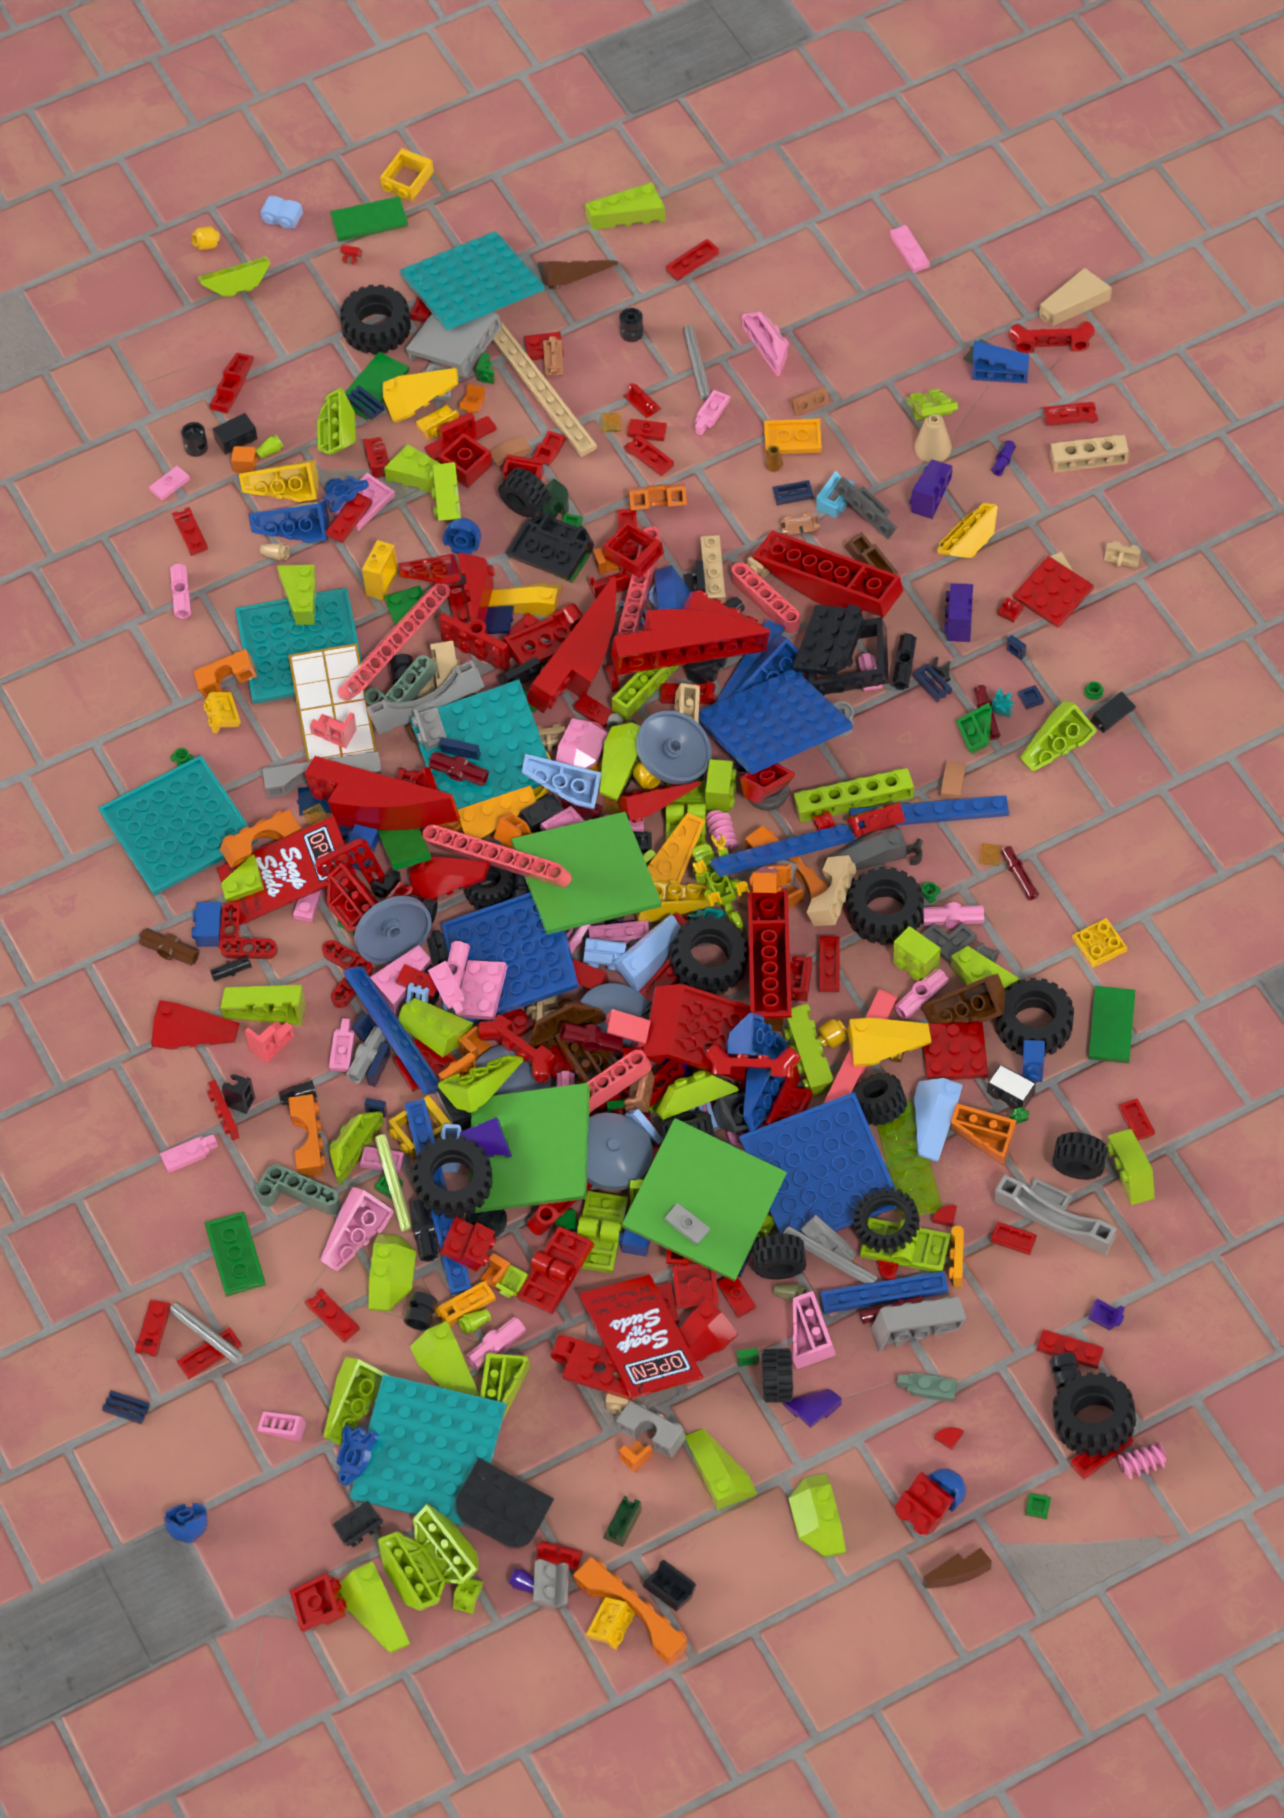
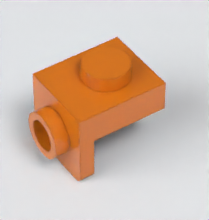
M469 383L466 395L460 402V409L471 413L478 412L484 404L485 387Z

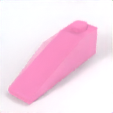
M353 1187L341 1207L320 1261L338 1272L355 1256V1253L362 1246H366L374 1235L380 1233L386 1227L394 1210L365 1190Z

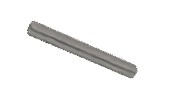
M692 325L685 326L684 334L701 399L706 400L710 396V390L695 331Z
M788 1226L784 1231V1234L800 1237L804 1241L805 1250L862 1283L870 1284L876 1282L877 1276L796 1229Z
M174 1303L170 1307L172 1315L233 1363L239 1364L243 1361V1354L179 1303Z

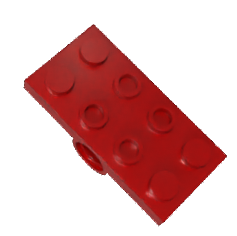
M445 613L440 616L439 622L443 642L453 641L454 646L463 653H469L480 661L490 663L496 669L504 671L509 669L508 644L488 635L484 621L474 619L465 624Z
M559 1226L545 1250H539L534 1254L531 1260L532 1271L517 1294V1298L553 1315L595 1246L594 1242Z

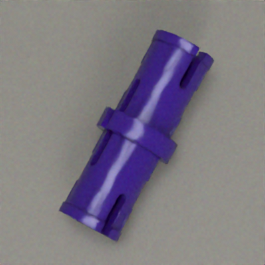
M1007 440L1001 452L997 454V460L991 469L994 475L1002 476L1005 467L1011 462V455L1016 448L1013 441Z

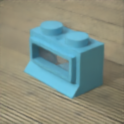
M836 471L817 495V510L834 518H837L840 512L843 513L848 503L834 489L840 478H842ZM848 480L855 487V483Z

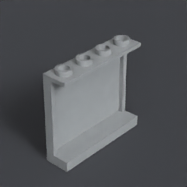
M490 312L472 321L446 330L432 313L406 348L410 361L413 362L418 356L455 367L458 370V375L465 378L501 329L502 325L499 315Z

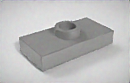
M679 1203L664 1218V1221L696 1246L710 1231L706 1224Z

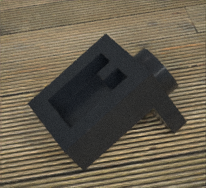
M392 870L389 875L385 876L383 884L373 880L371 886L374 895L379 898H386L399 881L401 882L400 872Z

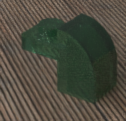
M553 479L546 485V489L549 491V499L540 509V515L549 513L555 519L558 513L563 516L564 513H568L569 495L566 487L556 479Z

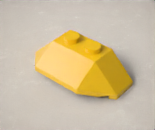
M982 503L978 509L961 519L939 542L938 554L965 558L975 556L977 551L994 534L997 505Z

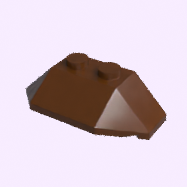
M579 1001L566 1003L564 1007L551 1011L536 1021L529 1045L535 1049L541 1045L550 1049L558 1045L555 1035L560 1033L564 1022L580 1026L588 1024L598 1025L606 1020V1014L600 1008Z
M560 1033L555 1035L565 1060L581 1084L587 1083L618 1062L613 1052L602 1049L587 1051L580 1044L562 1041Z

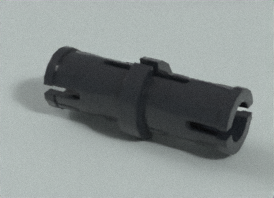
M248 956L233 962L228 961L223 966L211 969L210 973L214 982L230 975L231 977L236 976L235 973L252 968Z

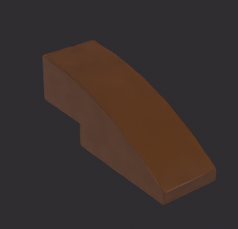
M863 532L846 543L845 549L855 560L896 575L898 574V571L876 544L872 545Z
M982 1548L965 1559L957 1553L923 1577V1586L925 1588H941L967 1582L989 1571L992 1560Z

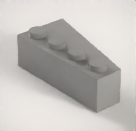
M944 1297L940 1300H925L915 1304L905 1303L896 1307L885 1306L880 1309L871 1327V1332L877 1350L882 1351L885 1350V1345L894 1343L895 1347L904 1345V1341L911 1338L919 1341L929 1336L930 1333L937 1336L960 1330L967 1318L959 1297Z

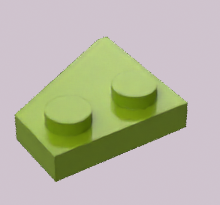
M251 855L221 883L227 903L264 890L255 855Z

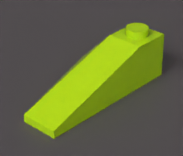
M1064 700L1048 717L1020 759L1034 772L1051 763L1053 759L1084 745L1098 730L1075 703Z
M631 722L611 727L604 741L599 794L618 801L639 760L636 749V736L640 728L639 725Z
M503 1056L487 1062V1067L469 1069L470 1073L460 1076L459 1073L452 1075L438 1083V1087L456 1109L465 1110L468 1113L475 1112L494 1095L523 1062V1057Z
M447 1321L427 1329L410 1346L418 1366L425 1370L435 1383H438L444 1389L480 1397Z
M345 1357L337 1376L323 1437L342 1446L343 1428L347 1425L354 1429L357 1428V1423L370 1412L371 1406L377 1399L383 1374H388L359 1359Z
M704 1428L685 1436V1442L717 1511L757 1495L749 1475Z
M373 1561L352 1570L340 1582L342 1589L339 1590L340 1598L342 1597L346 1601V1610L390 1654L410 1645Z

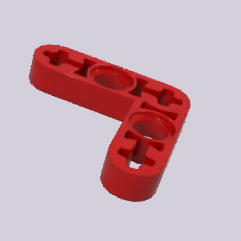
M364 839L354 840L318 858L315 862L316 870L321 876H328L341 862L347 867L357 862L370 885L373 880L383 884L385 878L378 860L368 842ZM342 854L348 855V857H347L346 860H344V861H339V860H338V857H339L340 855H342ZM367 860L373 861V864L371 866L367 867L363 865L364 862ZM375 871L376 875H377L379 878H378V879H375V878L373 877L372 872Z
M235 902L226 903L222 908L219 949L222 956L228 959H241L245 956H248L249 959L274 958L277 955L278 949L275 941L272 939L239 938L240 907ZM233 908L235 912L232 914L233 920H230L228 912ZM228 926L236 928L232 934H226L225 929ZM248 944L254 946L253 951L250 953L243 951L244 946ZM228 945H231L232 947L230 949V952H226L225 949L228 947ZM270 945V951L266 952L265 949H267V946Z
M334 940L326 941L323 944V956L328 961L344 970L361 966L363 968L367 967L366 973L369 977L372 976V963L365 960L358 953ZM333 948H335V952H334V951H330V952L328 953V949H329V950H332ZM346 956H350L353 958V960L350 963H344L342 961V959ZM345 976L331 994L332 1003L337 1008L346 1007L356 996L354 989L347 986L348 980ZM344 994V1000H337V997H342Z
M670 1060L654 1075L655 1079L649 1107L653 1106L666 1093L669 1085L682 1078L685 1069L681 1062ZM658 1081H665L663 1086L656 1087ZM630 1086L621 1091L628 1097L630 1092L628 1088Z

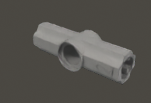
M374 1026L366 1041L358 1046L355 1059L346 1073V1077L355 1084H362L381 1043L387 1042V1038L378 1026Z

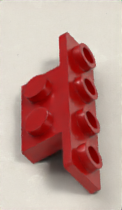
M469 412L439 427L440 439L424 448L429 457L436 461L439 459L438 456L461 434L465 433L476 441L496 431L497 427L489 416L475 421L474 415Z
M797 1065L793 1067V1078H786L784 1085L780 1087L779 1096L773 1103L770 1115L766 1118V1126L807 1110L813 1093L811 1089L797 1088L801 1079Z

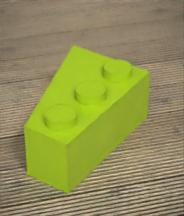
M407 444L384 468L386 482L392 483L394 481L402 483L405 487L413 486L419 488L420 491L432 493L431 488H435L434 480H430L429 469H433V465L440 463Z
M455 462L433 465V469H429L430 480H434L435 488H431L432 498L436 499L437 506L434 507L435 518H438L439 521L461 518Z
M277 565L279 580L289 603L295 624L314 625L317 587L315 565Z
M969 946L951 955V969L965 986L997 973L1005 990H1008V986L1012 983L1017 985L1018 980H1020Z
M417 998L402 1006L398 1019L406 1031L441 1057L446 1056L459 1047L458 1039L470 1031L473 1026V1022Z
M486 1354L480 1397L506 1403L507 1407L504 1418L531 1368L529 1356Z

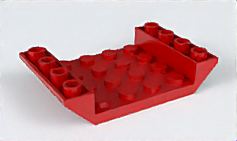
M684 984L656 986L649 1016L651 1022L643 1052L651 1062L661 1064L665 1058L711 1072L712 1064L705 1057V1052L713 1044H719L728 1054L726 1043L729 1033L751 1013L750 1006ZM728 1054L731 1058L737 1057L736 1055ZM733 1068V1076L722 1075L738 1080V1089L746 1090L748 1068Z

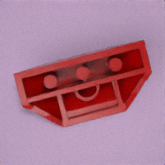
M341 862L327 876V905L347 931L354 932L363 915L379 902L365 884Z

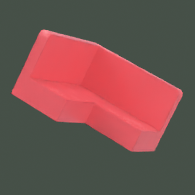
M352 712L349 713L344 723L321 714L318 721L313 719L310 725L311 734L345 749L357 730L355 716Z
M614 1009L606 1015L607 1033L632 1040V1047H643L646 1044L650 1020Z
M275 1022L260 1036L249 1028L245 1030L249 1050L265 1063L294 1037L293 1028L287 1022L283 1026L279 1022Z

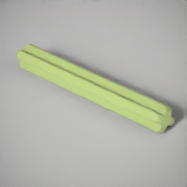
M381 1134L375 1137L376 1145L401 1231H408L412 1228L387 1137L385 1134Z

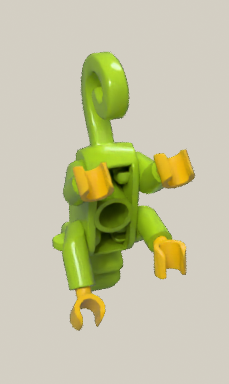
M720 833L721 838L717 841L713 835L711 837L714 844L719 848L717 850L719 857L729 855L727 847H724L726 839L722 833ZM702 844L695 847L692 852L694 863H692L694 869L692 871L696 874L697 882L699 884H706L708 888L704 892L705 898L710 902L711 907L715 903L717 906L723 905L728 921L735 923V928H740L744 933L742 919L738 912H734L731 902L737 899L736 895L742 896L741 892H750L747 882L739 879H733L730 882L727 875L720 877L710 866L711 859L716 858L711 846Z

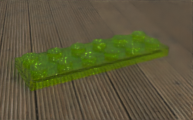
M913 1100L907 1101L905 1112L900 1114L901 1116L898 1119L896 1118L893 1122L886 1123V1125L879 1124L877 1129L896 1192L900 1189L903 1191V1195L905 1193L909 1194L910 1199L915 1201L918 1214L924 1215L937 1212L942 1208V1203L930 1160L918 1156L917 1126L914 1117L915 1106H913ZM899 1208L902 1219L906 1218L905 1213Z

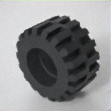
M523 468L513 469L498 487V492L503 502L515 513L527 518L534 517L549 499V491L546 489L545 484L536 475Z
M490 865L484 881L464 888L467 900L479 910L480 908L484 909L511 899V894L514 890L512 872ZM486 881H495L498 883L496 886L491 888H484L480 886V884Z
M871 1074L869 1077L861 1079V1082H858L855 1085L856 1088L852 1090V1093L855 1092L868 1125L878 1126L879 1124L886 1125L888 1122L891 1123L894 1119H898L901 1116L900 1114L905 1112V1107H907V1099L901 1082L893 1074Z
M682 1112L660 1122L663 1140L674 1118L715 1137L711 1114L707 1112Z
M1069 1132L1057 1138L1052 1165L1055 1167V1170L1071 1178L1095 1179L1104 1172L1108 1149L1101 1139L1093 1135Z
M773 1234L758 1239L752 1245L754 1272L762 1278L772 1280L788 1279L801 1274L806 1269L804 1241L798 1236L792 1234Z
M789 1348L764 1349L762 1352L763 1399L765 1403L791 1402L793 1399L792 1352Z

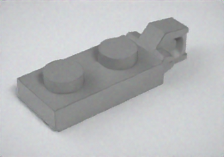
M816 1215L801 1229L809 1238L849 1261H852L856 1255V1252L850 1245Z

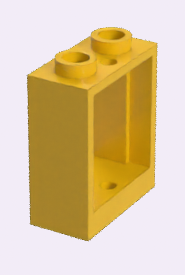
M401 148L380 176L381 189L398 195L403 199L413 201L434 173L432 160ZM403 166L420 173L410 187L394 181V178Z
M379 540L376 541L362 568L366 596L384 601V596L387 595L398 574L395 545Z
M428 1095L423 1099H425L429 1117L438 1127L433 1130L436 1143V1138L441 1137L443 1126L452 1123ZM405 1110L388 1121V1133L394 1141L398 1140L399 1146L405 1155L409 1154L412 1159H415L417 1154L414 1143L409 1140L400 1128L408 1123Z

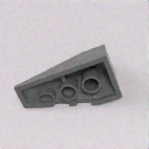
M892 825L869 832L828 857L849 855L856 866V870L906 858L907 845L901 829L897 825Z

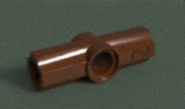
M149 928L143 929L140 934L139 944L156 951L166 960L176 959L190 966L195 965L198 960L199 949L181 942L173 934L163 935Z

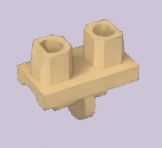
M1117 541L1108 542L1104 561L1116 563L1118 568H1121L1122 565L1138 568L1141 549L1135 545L1123 546Z
M553 724L551 728L537 726L544 748L548 747V751H552V747L559 745L565 733V726L561 724Z
M557 996L533 1003L532 1006L526 1008V1014L532 1018L533 1022H536L546 1016L547 1013L556 1011L550 1010V1007L558 1006L559 999Z

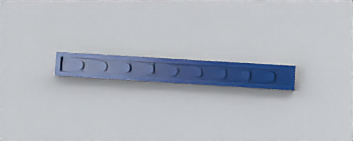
M425 1099L405 1103L417 1158L420 1150H426V1144L429 1142L435 1143ZM440 1167L434 1173L433 1180L438 1187L447 1190L442 1167ZM432 1209L431 1215L441 1251L454 1216L452 1215V1219L446 1218L445 1214L437 1216ZM441 1254L451 1296L469 1290L471 1284L466 1266Z

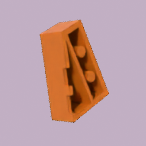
M957 1103L951 1119V1130L1002 1165H1005L1016 1131V1120Z

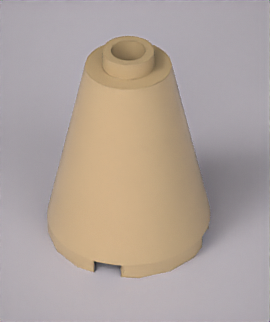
M939 414L928 415L915 441V452L921 460L927 463L931 459L942 462L951 454V440L943 417Z

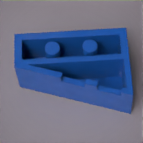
M974 340L972 380L1027 383L1029 354Z

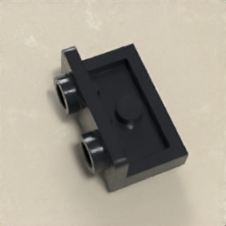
M535 657L520 666L517 665L498 675V680L502 685L516 680H520V683L523 684L540 674L541 662Z
M366 1501L331 1525L344 1546L351 1544L354 1547L363 1541L362 1536L368 1532L372 1535L381 1529L380 1524L384 1521L382 1518H379L370 1502Z
M662 1560L659 1563L658 1569L644 1581L642 1587L677 1612L692 1598L696 1583L668 1562Z

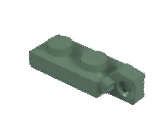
M910 1373V1376L899 1374L897 1387L907 1389V1392L912 1393V1396L954 1402L957 1380L919 1373Z

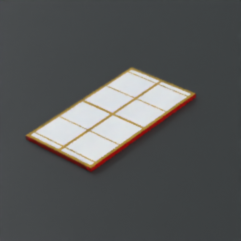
M357 643L288 655L307 762L312 761L314 756L327 759L364 754L366 752H377L371 718L366 709L369 706L365 700V688L360 694L349 701L341 699L338 695L340 685L361 664ZM349 713H354L357 730L346 749L311 734L310 725L313 719L318 721L321 714L344 723Z

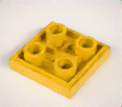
M1107 918L1072 935L1073 941L1092 968L1127 952L1128 949Z

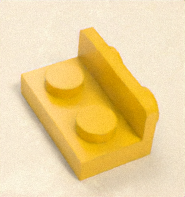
M445 405L416 421V426L429 441L439 436V427L457 419L459 414L456 410L452 411L448 405Z
M209 693L203 703V708L207 713L208 724L211 726L212 732L218 733L220 727H239L241 721L232 693Z
M605 1597L586 1635L589 1639L607 1643L612 1649L617 1650L633 1620L635 1612L626 1602Z

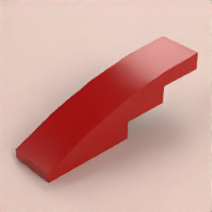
M236 352L223 371V379L217 386V394L210 403V410L228 413L245 382L254 356Z

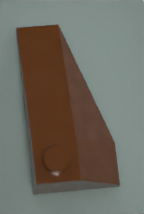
M616 260L571 261V263L565 261L538 262L543 284L548 285L549 289H560V285L570 284L618 265Z
M997 973L923 1004L922 1007L929 1024L986 1022L1004 1014L1006 991Z

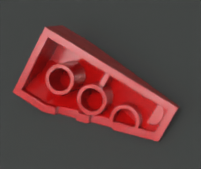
M707 1299L691 1313L679 1328L696 1362L705 1360L707 1356L716 1351L718 1353L724 1350L738 1336V1333L722 1311Z

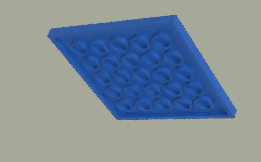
M794 669L701 709L698 723L751 775L853 729L852 722L799 672H795Z
M531 893L441 923L448 956L452 942L461 941L470 946L465 970L468 960L505 962L508 967L496 1016L580 988L566 930L546 935ZM463 1018L473 1022V1024L486 1020Z
M855 1092L739 1136L746 1153L787 1172L769 1209L779 1234H784L786 1228L790 1226L806 1235L801 1229L815 1215L835 1232L854 1225V1210L856 1206L859 1207L858 1202L860 1199L865 1201L864 1195L868 1193L871 1197L872 1190L875 1189L877 1193H881L880 1188L885 1187L886 1192H889V1187L894 1188L896 1192ZM891 1205L879 1207L871 1213L869 1218L879 1216L898 1207Z

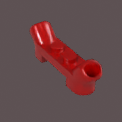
M1083 321L1076 328L1027 330L1017 323L1010 328L1009 339L1016 343V350L1021 353H1034V347L1070 346L1071 352L1084 351L1089 348V339L1094 336L1095 330L1094 326L1088 321Z
M500 1014L492 1021L480 1022L478 1024L479 1039L481 1041L498 1040L506 1050L513 1051L517 1056L523 1057V1062H527L532 1066V1077L536 1082L544 1083L550 1079V1069L557 1063L555 1055L543 1045L537 1049L530 1046L513 1033L512 1022Z
M713 1044L705 1052V1057L712 1064L711 1074L733 1076V1068L772 1069L771 1076L775 1078H793V1067L801 1061V1056L792 1047H788L776 1059H769L767 1055H757V1059H750L749 1055L737 1054L736 1058H731L719 1044Z
M588 1182L587 1191L593 1186ZM578 1200L541 1204L537 1211L528 1219V1228L535 1235L542 1236Z

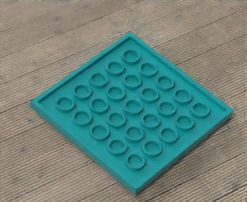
M497 231L490 232L487 235L458 245L455 248L400 270L401 277L446 330L545 290L544 284Z
M347 587L316 593L314 625H296L287 599L235 608L242 649H246L252 657L258 675L249 680L253 705L296 697L288 655L357 643L360 662H362Z
M520 680L437 708L446 737L452 740L479 745L480 759H465L473 765L489 770L487 783L481 787L464 780L462 782L455 781L447 774L431 769L437 790L452 794L457 810L530 785L532 789L542 786L521 773L525 754L548 759ZM409 717L426 767H429L430 757L435 751L454 758L456 757V755L443 753L440 746L426 751L425 745H420L417 736V733H420L419 727L415 728L412 718Z
M201 755L98 807L99 813L154 896L224 860L225 857L220 851L222 840L228 835L232 834L235 836L239 834L243 828L249 826ZM257 840L253 841V842L251 843V845L257 843L258 841H257Z
M383 1374L368 1432H377L379 1438L371 1450L367 1468L354 1480L350 1499L363 1503L369 1501L371 1505L412 1515H417L426 1504H429L452 1520L455 1525L471 1528L468 1525L465 1526L458 1518L455 1502L478 1458L492 1464L507 1404Z

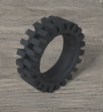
M885 1187L880 1188L881 1193H877L875 1189L872 1190L871 1197L867 1193L864 1195L865 1201L859 1200V1207H855L853 1219L857 1236L863 1245L866 1244L870 1250L874 1247L875 1252L880 1253L881 1249H883L884 1253H889V1249L892 1248L894 1253L898 1251V1246L904 1249L906 1248L905 1242L911 1244L913 1242L912 1237L916 1238L917 1230L920 1228V1218L915 1201L910 1199L909 1194L905 1193L903 1195V1191L900 1189L895 1192L892 1187H889V1192H886ZM886 1205L900 1208L905 1213L906 1218L904 1225L897 1232L890 1235H879L869 1228L868 1219L877 1208Z

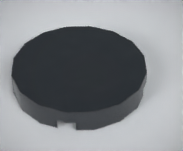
M504 1209L472 1213L471 1215L467 1212L466 1222L472 1225L479 1223L495 1231L493 1237L496 1238L504 1232L507 1226V1214Z

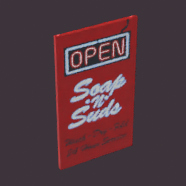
M334 816L252 852L251 855H255L257 858L264 890L232 901L240 907V926L328 887L327 876L318 874L315 862L318 858L345 845L337 819ZM342 854L338 857V860L344 861L348 855ZM226 863L217 867L221 883L240 865L231 868ZM353 864L348 866V868L356 875V870L354 869Z
M650 1274L579 1293V1297L631 1399L703 1379L695 1359Z

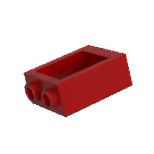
M629 522L620 527L603 545L606 559L638 578H641L664 554L660 540ZM629 539L646 548L634 561L617 552Z

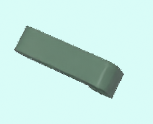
M426 655L418 656L387 694L377 688H369L365 693L366 702L371 706L382 700L392 702L414 700L438 670L437 662Z
M278 1164L271 1165L266 1170L256 1187L258 1201L262 1206L273 1205L282 1193L329 1215L335 1214L340 1210L337 1191ZM265 1192H270L268 1195H262ZM311 1192H316L314 1195H308Z

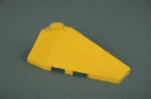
M451 368L403 375L383 382V398L393 422L397 423L416 414L415 411L418 408L428 406L431 399L436 396L441 397L458 385V370Z
M315 459L239 473L243 493L271 496L295 502L318 499L319 476Z
M543 582L492 590L488 609L552 617L558 608L562 585Z
M651 876L662 906L635 913L637 921L648 920V922L664 920L670 914L675 916L676 913L685 914L697 909L706 908V906L710 907V902L704 896V892L708 888L707 886L692 883L687 886L676 884L677 881L670 880V882L659 881L658 877Z
M878 1018L850 1019L848 1037L853 1067L876 1065L881 1060L889 1057L894 1058L899 1053L912 1051L931 1043L929 1025L926 1023Z

